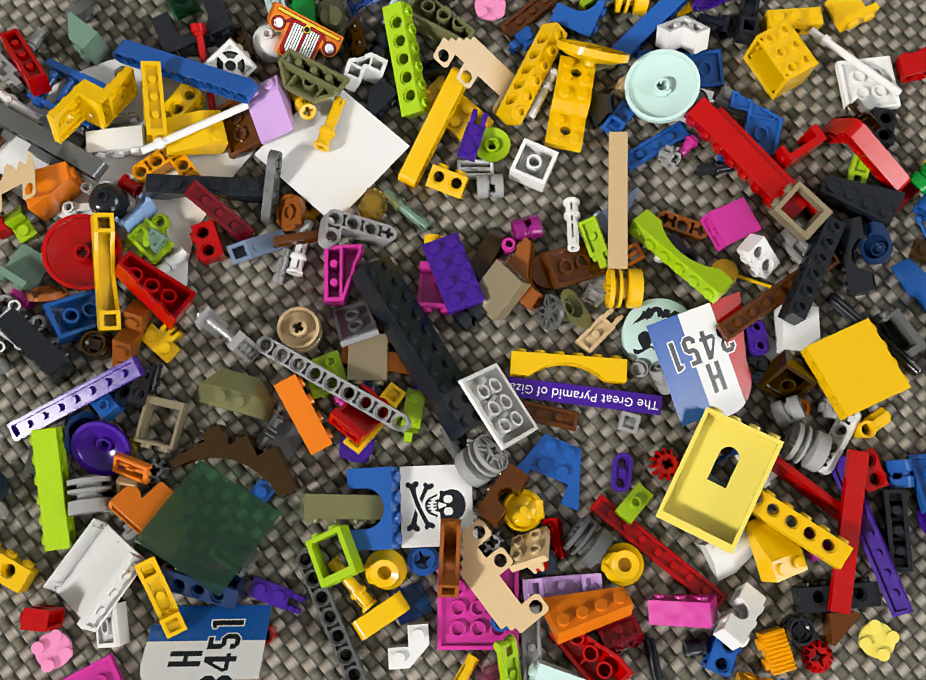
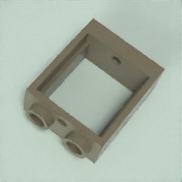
M801 181L790 182L782 190L784 193L781 197H776L770 203L772 207L767 212L800 242L806 241L833 211ZM796 191L817 210L816 214L803 228L781 210Z
M147 395L133 441L140 442L139 446L151 449L153 445L158 446V451L162 452L178 451L190 405ZM155 406L179 411L170 444L146 439Z

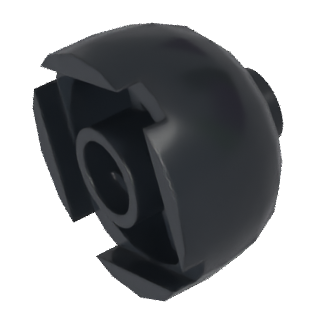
M113 183L99 184L93 188L88 199L89 207L93 213H114V218L117 216L119 219L127 214L126 211L130 207L127 193Z

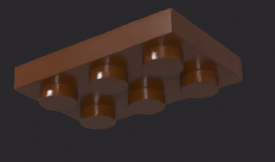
M231 99L216 107L215 110L223 112L241 104V102ZM249 109L223 120L228 140L226 149L229 158L234 160L263 145L259 139Z
M585 242L579 243L580 249L576 252L568 251V246L544 252L541 255L554 290L602 277L606 274L605 269H600L598 261L594 262L590 258Z

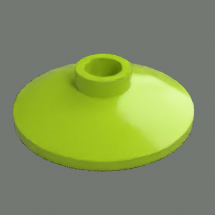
M486 128L477 156L486 162L501 161L510 151V139L499 128ZM489 146H494L495 149H489Z

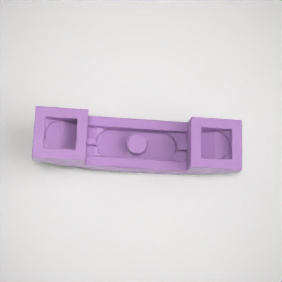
M601 573L522 579L524 601L533 594H539L544 598L603 589Z

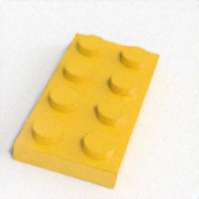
M441 75L426 89V95L429 100V112L446 80ZM464 95L446 128L460 142L462 141L467 123L470 121L473 109L478 110L475 124L481 125V119L484 114L482 110ZM489 116L485 125L486 128L494 124V121Z

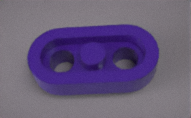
M759 319L744 330L748 351L751 355L758 357L766 354L769 350L765 324ZM754 324L758 326V330L754 329ZM757 343L762 345V349L758 348Z
M618 453L612 460L610 485L617 492L627 491L631 485L633 459L627 453ZM620 459L625 461L624 466L619 465ZM617 479H622V486L617 485Z

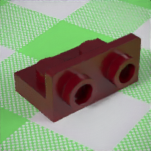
M633 612L628 617L596 629L602 644L618 655L625 648H635L641 645L644 640V633Z

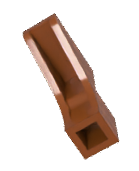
M525 237L517 244L514 255L510 256L506 262L531 284L530 288L519 300V303L535 312L545 296L536 289L532 279L535 244Z
M135 299L123 311L124 327L112 339V368L133 356L138 357L144 332L153 320V312L139 300Z
M441 518L438 597L458 598L461 519Z

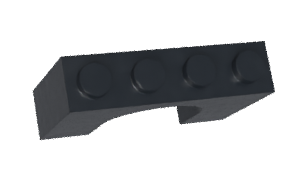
M202 0L208 15L206 23L207 32H205L204 36L206 48L213 47L217 43L228 40L238 34L224 0ZM168 12L151 18L164 52L183 58L199 53L196 37L194 35L186 36L180 34Z

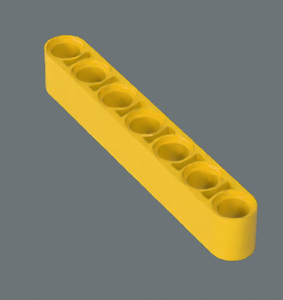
M453 66L399 173L398 181L413 188L418 186L466 90V87L457 80L459 68ZM463 71L462 80L465 83H469L471 74Z

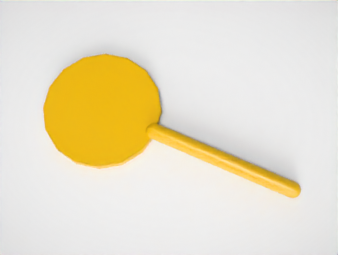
M728 259L717 260L711 266L723 271L734 282L738 278L768 288L772 287L771 284L738 275L737 266Z

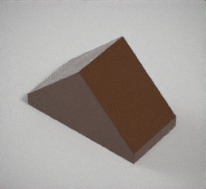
M852 610L850 615L833 611L822 612L824 640L828 644L836 646L861 614Z

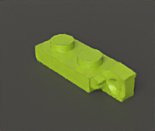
M594 215L579 222L578 227L590 258L594 262L598 261L600 269L608 268V246L598 219Z
M407 388L403 413L408 415L412 421L410 429L404 435V442L412 443L413 433L418 434L425 405V398L421 391ZM402 417L401 428L406 424L404 417Z

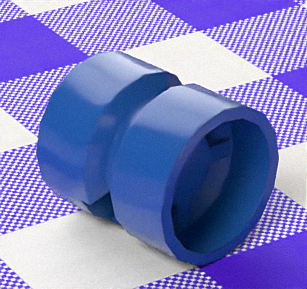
M911 459L884 461L885 472L889 474L887 480L889 483L888 489L915 487L914 476L910 474L913 470ZM897 473H902V479H898Z

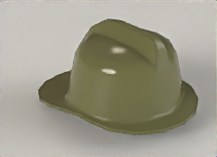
M340 0L321 1L317 6L318 24L341 35L346 28L344 4Z
M564 289L560 296L564 309L563 321L573 322L580 329H589L592 326V318L589 311L573 290Z

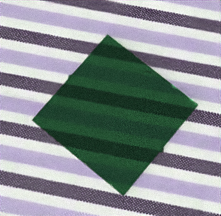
M199 461L140 532L135 541L175 567V570L181 571L220 597L281 513L243 489L241 485H237L210 466Z

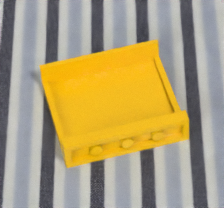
M869 318L812 343L800 352L840 421L911 388L907 376L901 372L897 360L891 356L886 342L880 338L876 326L870 322Z

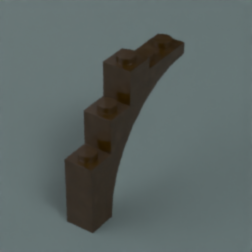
M217 423L206 428L207 431L201 434L204 440L194 443L192 445L193 448L188 451L182 450L175 454L176 458L170 460L173 468H182L193 462L209 458L230 459L247 465L259 473L272 486L279 498H286L302 489L281 447L270 445L262 450L263 453H261L253 436L242 434L234 439L235 442H233L226 426L217 425Z

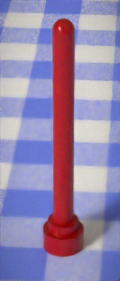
M193 23L190 25L191 33L197 39L200 61L204 64L208 59L204 41L205 32H207L205 23ZM206 91L209 110H215L214 93Z

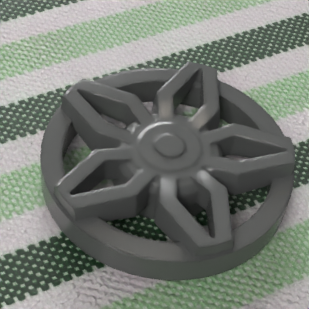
M545 295L537 310L543 329L556 330L563 320V304L557 295Z

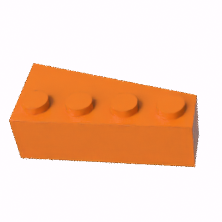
M293 373L276 382L273 386L310 454L313 455L333 444L331 439L334 436L329 427L325 429L322 423L324 418L320 410H315L313 406L315 401L311 393H306L304 389L306 384L302 377Z
M624 586L542 598L549 607L544 617L557 644L632 615L633 602Z

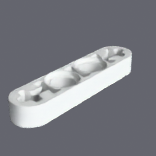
M860 412L840 421L839 417L835 420L828 434L832 436V444H837V450L829 453V457L825 462L827 466H823L817 471L821 475H828L834 470L861 420ZM845 427L847 429L846 433L841 436L837 435L838 429Z

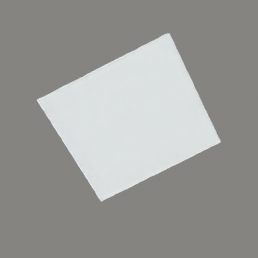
M344 90L337 95L342 97V99L344 98L346 103L335 127L336 135L330 142L329 152L317 150L313 143L318 139L320 134L319 128L324 126L335 96L315 104L316 114L311 119H303L297 111L293 115L294 130L264 144L254 154L264 164H267V156L271 149L281 151L283 156L280 177L323 215L331 209L346 212L409 147L406 142ZM329 217L330 221L335 223L334 219Z

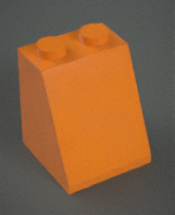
M66 161L35 169L36 193L33 197L27 199L26 203L31 212L42 220L47 221L62 210L64 202L73 201L84 193L80 188L81 184L85 182L82 174H79ZM32 183L27 184L25 188L26 195L32 193Z

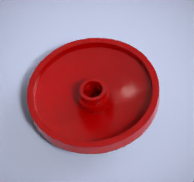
M89 214L69 215L57 221L46 233L41 251L43 264L50 276L59 284L80 291L95 289L91 215ZM115 230L116 272L117 263L123 258L124 250L121 238Z

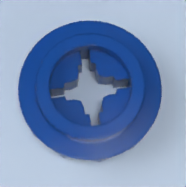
M414 547L408 553L407 563L410 570L416 575L427 576L437 569L439 555L434 547ZM419 551L424 556H432L427 560V568L423 563L415 564L420 559Z

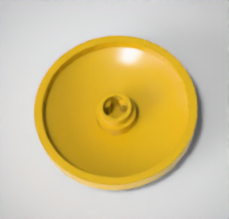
M557 38L556 42L557 48L572 57L584 61V65L594 67L595 64L628 63L630 54L593 43L566 38Z

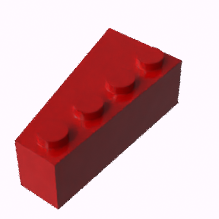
M926 47L921 48L917 52H905L898 56L894 65L900 84L926 78Z
M130 250L117 263L115 276L172 330L193 304L196 292Z

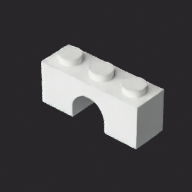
M748 582L737 587L729 604L736 609L738 617L730 613L721 618L713 635L731 650L745 647L750 640L748 637L750 632L757 625V617L765 608L763 604L766 597Z

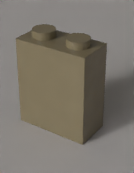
M497 259L478 283L485 298V302L480 303V305L487 311L486 315L489 318L504 321L530 288L531 284L506 261Z
M379 334L348 345L347 380L352 382L353 385L359 386L361 383H371L372 386H383V383H388L389 339L386 334Z

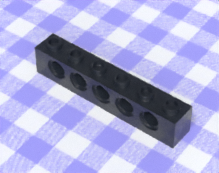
M830 215L813 233L777 317L794 326L806 320L846 223Z

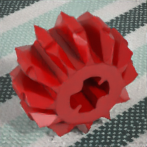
M665 447L661 448L660 452L656 450L654 451L656 457L651 456L649 460L654 462V464L649 465V468H655L652 471V475L658 474V480H662L665 477L666 481H670L671 477H674L678 465L681 463V460L677 461L680 454L676 453L673 455L674 451L672 448L668 451ZM667 460L669 467L664 468L663 466L665 465H662V461Z

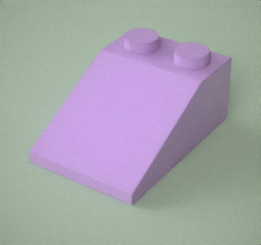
M277 75L258 84L259 89L249 104H247L259 139L263 145L294 130L290 92L284 89L282 80Z

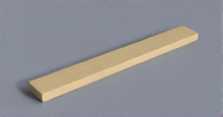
M609 132L608 269H627L628 132Z

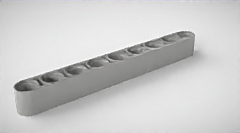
M262 336L257 340L256 348L263 355L390 428L400 432H406L410 429L412 421L403 412L270 337ZM270 341L271 346L269 350L265 351L264 346ZM287 351V357L281 360V353ZM303 360L304 365L302 369L298 370L297 363ZM319 369L320 377L314 379L313 373ZM336 379L337 386L331 389L330 382ZM353 388L354 396L348 399L346 393L348 389ZM366 398L371 399V405L368 408L363 406V401ZM386 407L388 409V415L387 417L382 418L380 416V410ZM400 417H404L406 420V424L402 428L397 426V420Z

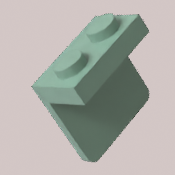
M26 244L20 245L5 267L0 265V279L5 282L8 280L12 281L13 284L11 286L21 292L24 289L32 292L31 289L38 287L48 273L43 264L42 254Z

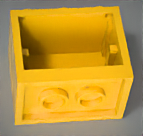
M788 19L757 35L743 56V59L772 101L801 85L818 65V61Z

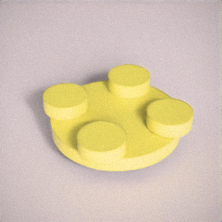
M872 619L861 628L858 644L867 655L878 658L880 661H888L890 654L894 650L895 643L899 641V634L892 631L886 624Z

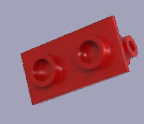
M560 517L542 519L543 527L547 526L550 530L549 548L554 551L557 559L564 558L567 551L562 548L564 539L560 537V535H563V522L560 521Z

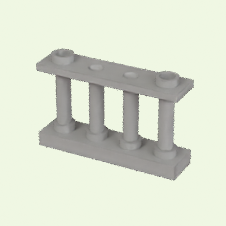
M209 306L197 314L195 323L216 339H219L221 335L225 337L229 343L227 347L250 365L260 352L256 348V343L240 330L238 333H232L227 328L230 324Z

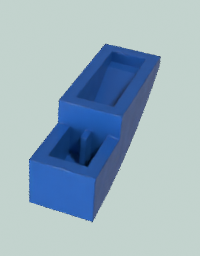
M906 258L890 268L910 299L915 297L924 313H926V273L914 262Z

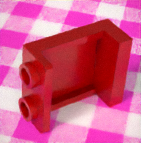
M814 124L797 141V144L800 146L798 149L789 153L785 146L782 145L771 157L784 170H787L812 154L827 137L819 126Z
M363 383L359 385L360 389L389 404L386 399L380 398L371 387ZM366 398L363 401L364 408L370 407V398ZM347 402L339 409L335 408L330 413L328 421L357 446L382 423ZM386 407L380 410V416L385 418L388 415Z

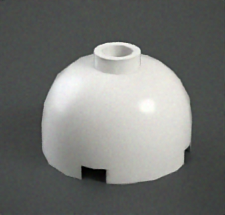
M269 24L260 26L255 31L252 40L256 54L263 61L272 63L278 62L282 57L274 51L281 32H274V29Z

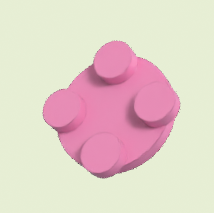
M505 0L475 1L476 15L485 21H496L505 14Z
M59 629L45 634L38 642L33 643L31 646V651L35 654L44 672H50L53 669L62 667L73 656V646L70 638Z

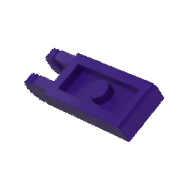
M473 109L457 153L458 158L471 162L476 160L489 113L484 112L481 125L475 124L474 122L478 115V110Z
M254 576L247 596L296 614H300L302 609L288 604L290 597L300 602H305L306 600L305 596L293 592L292 589L259 576Z

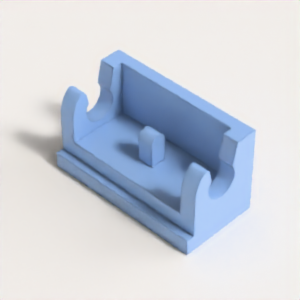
M142 193L139 195L141 201L121 220L117 216L114 218L117 226L128 235L139 224H142L145 221L144 219H150L158 211L153 201L148 196L145 198Z

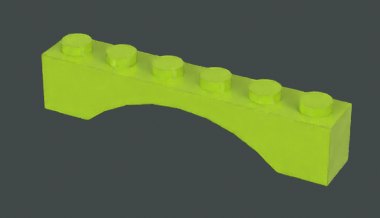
M646 209L632 220L628 232L711 303L714 304L728 292L734 281L720 269L699 264L682 254L670 242L663 229L661 220L652 212Z

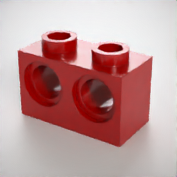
M213 219L190 226L192 232L189 235L192 243L197 245L198 250H195L198 261H202L206 266L227 259ZM208 231V235L205 238H200L202 232ZM208 249H214L212 255H206Z
M874 448L860 450L869 453L865 493L888 486V476L881 467L878 453ZM870 475L874 477L873 484L870 482Z
M39 604L25 607L19 618L20 630L47 632L61 628L66 606Z

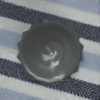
M93 0L73 1L66 11L63 12L62 18L68 21L67 14L71 12L86 23L92 18L91 14L94 11Z

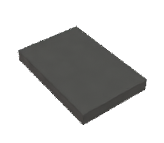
M364 299L331 311L342 347L379 335L372 311Z

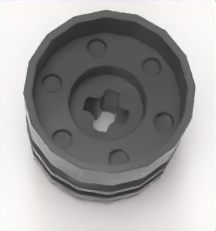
M586 514L569 530L562 548L568 550L574 545L570 554L574 556L577 552L582 551L579 561L588 569H591L606 553L615 535L605 527L595 532L598 522L594 520L588 526L591 516Z

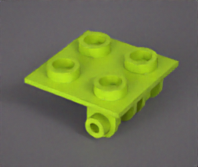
M338 350L311 360L348 381ZM319 369L313 373L314 379L320 377ZM336 379L330 382V388L333 389L337 386ZM307 380L314 400L320 397H328V394H331Z

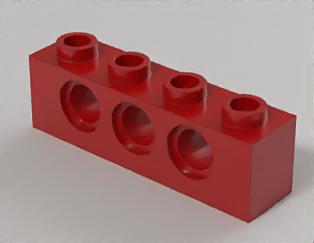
M14 28L0 33V39L5 51L33 96L36 97L52 91L47 74L19 30Z

